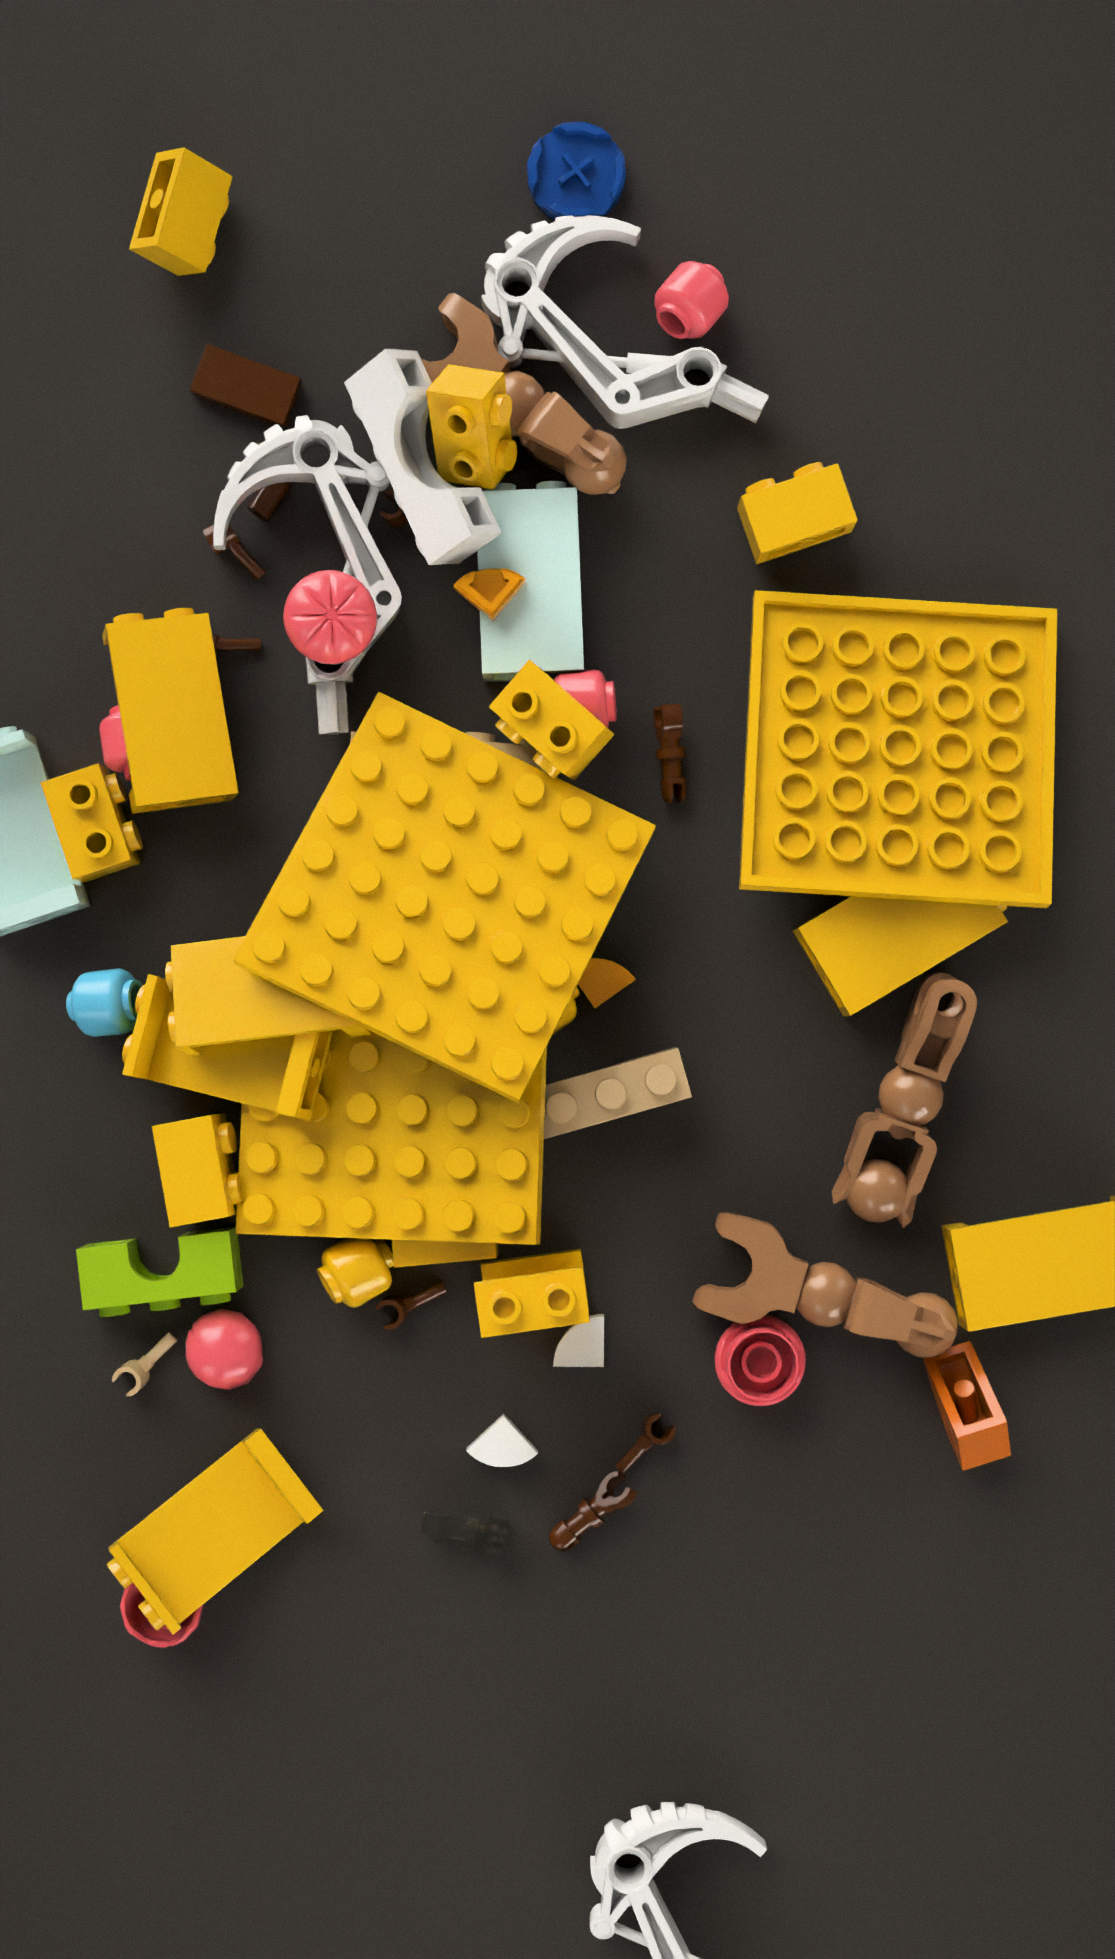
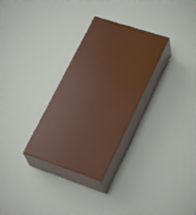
M206 344L189 390L193 396L272 425L278 424L281 428L286 429L303 383L300 377Z

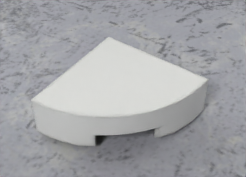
M604 1314L589 1316L590 1323L573 1325L565 1332L555 1349L553 1367H604Z
M502 1414L466 1449L476 1460L494 1467L517 1466L529 1461L538 1454L535 1446L505 1414Z

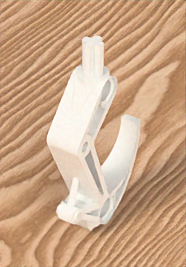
M562 216L555 218V222L550 224L545 220L532 224L531 233L528 235L521 231L516 232L505 240L504 244L507 250L505 254L494 253L489 256L485 263L487 273L484 281L485 294L481 295L482 307L489 318L496 325L502 327L504 337L498 344V353L509 361L510 368L519 366L523 359L558 362L611 426L619 429L629 428L694 408H708L711 402L754 423L757 422L769 395L725 374L727 366L720 363L717 355L711 350L695 347L674 356L629 352L627 358L606 356L543 292L553 270L572 251L586 244L598 241H619L636 247L640 239L641 228L624 221L601 216ZM515 281L524 282L530 287L526 294L517 297L509 295L504 289L508 284ZM531 329L548 350L523 348L522 343L527 330ZM618 367L626 368V373L629 374H625ZM691 369H700L708 374L710 381L705 385L695 386L686 380L684 374Z
M308 415L296 417L295 428L283 431L276 424L264 432L265 441L259 445L251 442L243 451L245 458L242 462L234 463L227 476L229 481L219 496L214 521L213 546L215 550H225L226 533L234 512L255 491L265 486L282 482L315 483L346 558L343 572L351 576L353 575L368 589L377 611L376 630L370 644L360 655L344 662L336 672L325 673L317 668L315 661L306 657L308 684L316 685L319 734L349 733L346 683L353 682V673L366 653L396 618L401 607L402 596L400 589L368 530V524L378 493L385 490L389 486L390 481L383 466L378 461L369 464L354 452L351 438L342 425L336 428L324 421L310 420ZM319 445L326 448L330 453L328 462L317 468L305 464L301 458L304 450L309 446ZM345 484H360L369 487L361 515Z
M661 1802L660 1809L652 1811L648 1805H642L630 1810L632 1819L626 1823L619 1819H612L604 1826L605 1833L597 1844L595 1856H590L591 1876L596 1888L601 1893V1903L596 1904L590 1912L589 1919L592 1934L602 1940L609 1939L614 1933L648 1947L652 1959H701L690 1953L653 1880L654 1875L672 1855L695 1842L709 1839L729 1840L749 1848L761 1857L767 1850L765 1840L741 1821L720 1811L704 1809V1806L685 1803L683 1807H676L675 1802ZM624 1854H635L641 1858V1862L634 1868H622L616 1863L617 1859ZM628 1906L633 1907L642 1933L616 1922Z

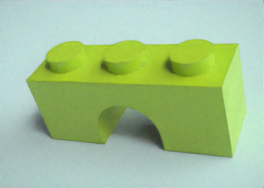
M236 1226L186 1232L179 1236L180 1259L177 1268L170 1275L154 1274L143 1265L139 1256L137 1238L92 1243L77 1248L76 1255L83 1310L99 1309V1317H111L130 1313V1305L149 1303L150 1311H161L181 1307L180 1299L200 1297L201 1305L231 1301L230 1293L237 1292L244 1286L238 1234H235Z

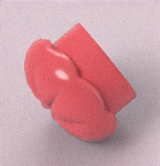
M322 570L305 576L292 588L285 602L283 619L286 633L291 643L300 653L319 663L339 664L357 657L370 644L376 630L377 611L370 592L358 579L341 571Z
M765 1315L759 1320L746 1324L734 1322L724 1331L718 1341L714 1358L715 1370L721 1385L733 1398L752 1406H769L783 1401L799 1386L806 1367L805 1349L797 1332L788 1323L777 1317Z

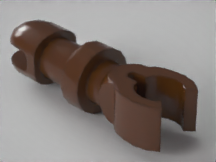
M664 704L661 707H654L653 711L655 732L660 742V749L655 751L656 760H661L662 764L661 795L664 802L671 804L674 786L675 799L680 804L685 800L687 793L686 777H683L681 761V758H686V748L680 747L683 714L680 704Z
M619 1471L608 1474L600 1483L594 1498L591 1500L584 1498L577 1505L579 1510L568 1520L562 1519L552 1528L549 1533L551 1546L562 1552L572 1549L581 1541L580 1536L593 1526L597 1529L605 1522L604 1515L615 1511L617 1508L622 1509L632 1503L636 1498L637 1491L631 1488H625L622 1495L613 1497L616 1484L620 1481H625L626 1475Z

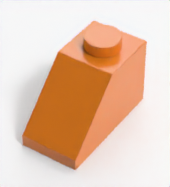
M971 1341L952 1346L941 1355L923 1358L945 1431L962 1471L1011 1456L1007 1420Z

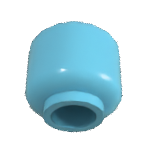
M120 968L86 972L77 978L72 991L67 996L66 1008L68 1015L76 1022L79 1029L89 1036L126 1034L134 1030L138 1015L135 1010V1001L138 991L143 985L130 972Z

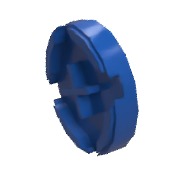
M584 121L564 122L553 127L552 132L546 134L543 138L541 136L533 145L527 162L528 190L536 206L554 221L557 217L572 215L573 217L587 215L606 217L619 203L625 187V157L620 147L618 149L617 144L611 140V135L603 128Z

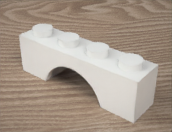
M384 349L347 379L344 384L352 399L353 409L359 419L362 420L373 444L374 455L383 466L394 489L395 500L404 511L413 530L417 548L426 558L428 565L461 563L502 534L481 487L457 488L450 485L439 476L429 459L425 438L426 424L429 416L426 390L432 382L418 352L413 350Z

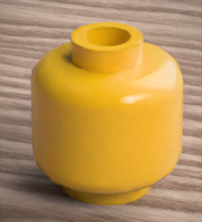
M344 1238L323 1251L321 1257L322 1266L317 1268L318 1276L332 1301L336 1305L343 1301L347 1306L356 1308L390 1288L392 1276L389 1268L394 1266L393 1254L383 1239L374 1242L372 1239Z

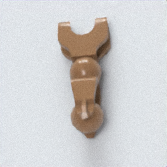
M455 293L448 294L438 309L441 312L445 328L458 339L453 353L443 360L429 362L421 358L431 382H434L448 364L504 373L506 392L512 400V413L510 417L511 436L519 437L521 445L525 447L532 458L565 475L569 483L573 487H577L578 491L589 495L614 494L620 487V481L626 471L627 457L623 446L613 435L601 430H594L558 393L553 391L552 394L549 392L545 394L543 387L533 376L520 371L511 372L509 361L498 353V343L489 316L463 297Z
M943 972L930 973L922 978L917 986L905 1019L900 1046L894 1060L898 1066L888 1072L880 1084L878 1098L881 1109L876 1108L875 1112H865L856 1121L843 1160L845 1164L831 1190L833 1204L846 1199L847 1205L852 1212L865 1221L881 1223L896 1217L901 1227L904 1228L913 1218L917 1195L923 1189L937 1153L936 1143L928 1134L929 1130L925 1124L934 1119L942 1107L944 1092L941 1081L946 1082L951 1067L967 1039L977 1010V997L968 984ZM950 992L952 997L947 1009L938 1011L939 1000L943 995ZM876 1131H889L895 1139L910 1138L917 1142L906 1176L897 1165L888 1160L871 1159L864 1161Z
M731 1212L718 1213L715 1222L717 1232L723 1238L732 1240L746 1248L752 1259V1271L746 1281L736 1287H723L713 1284L700 1286L695 1290L692 1299L693 1304L698 1309L741 1324L759 1320L770 1311L783 1310L795 1313V1309H797L806 1321L816 1326L832 1327L843 1323L844 1329L855 1334L896 1340L904 1351L921 1358L941 1355L952 1346L957 1336L958 1320L954 1309L944 1298L934 1293L924 1292L906 1297L870 1279L857 1276L855 1280L847 1269L836 1263L820 1262L808 1266L807 1260L795 1257L787 1250L783 1237L772 1224Z

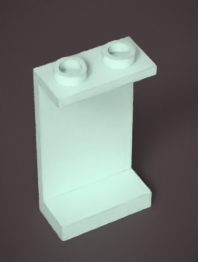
M544 481L536 484V489L516 490V485L511 483H499L494 490L486 489V491H483V494L502 534L477 551L478 571L491 568L509 569L523 576L525 583L494 621L480 611L481 658L484 682L511 681L529 659L552 679L560 672L584 671L577 487L566 488V483L562 481Z
M16 726L0 728V936L91 906L83 882L72 879L40 783L49 780L36 738L23 729L17 731Z

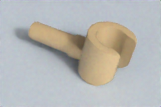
M168 1332L146 1355H143L139 1360H129L118 1368L112 1376V1382L116 1381L124 1372L133 1374L136 1379V1386L126 1394V1396H133L147 1384L150 1376L149 1370L177 1342V1339Z

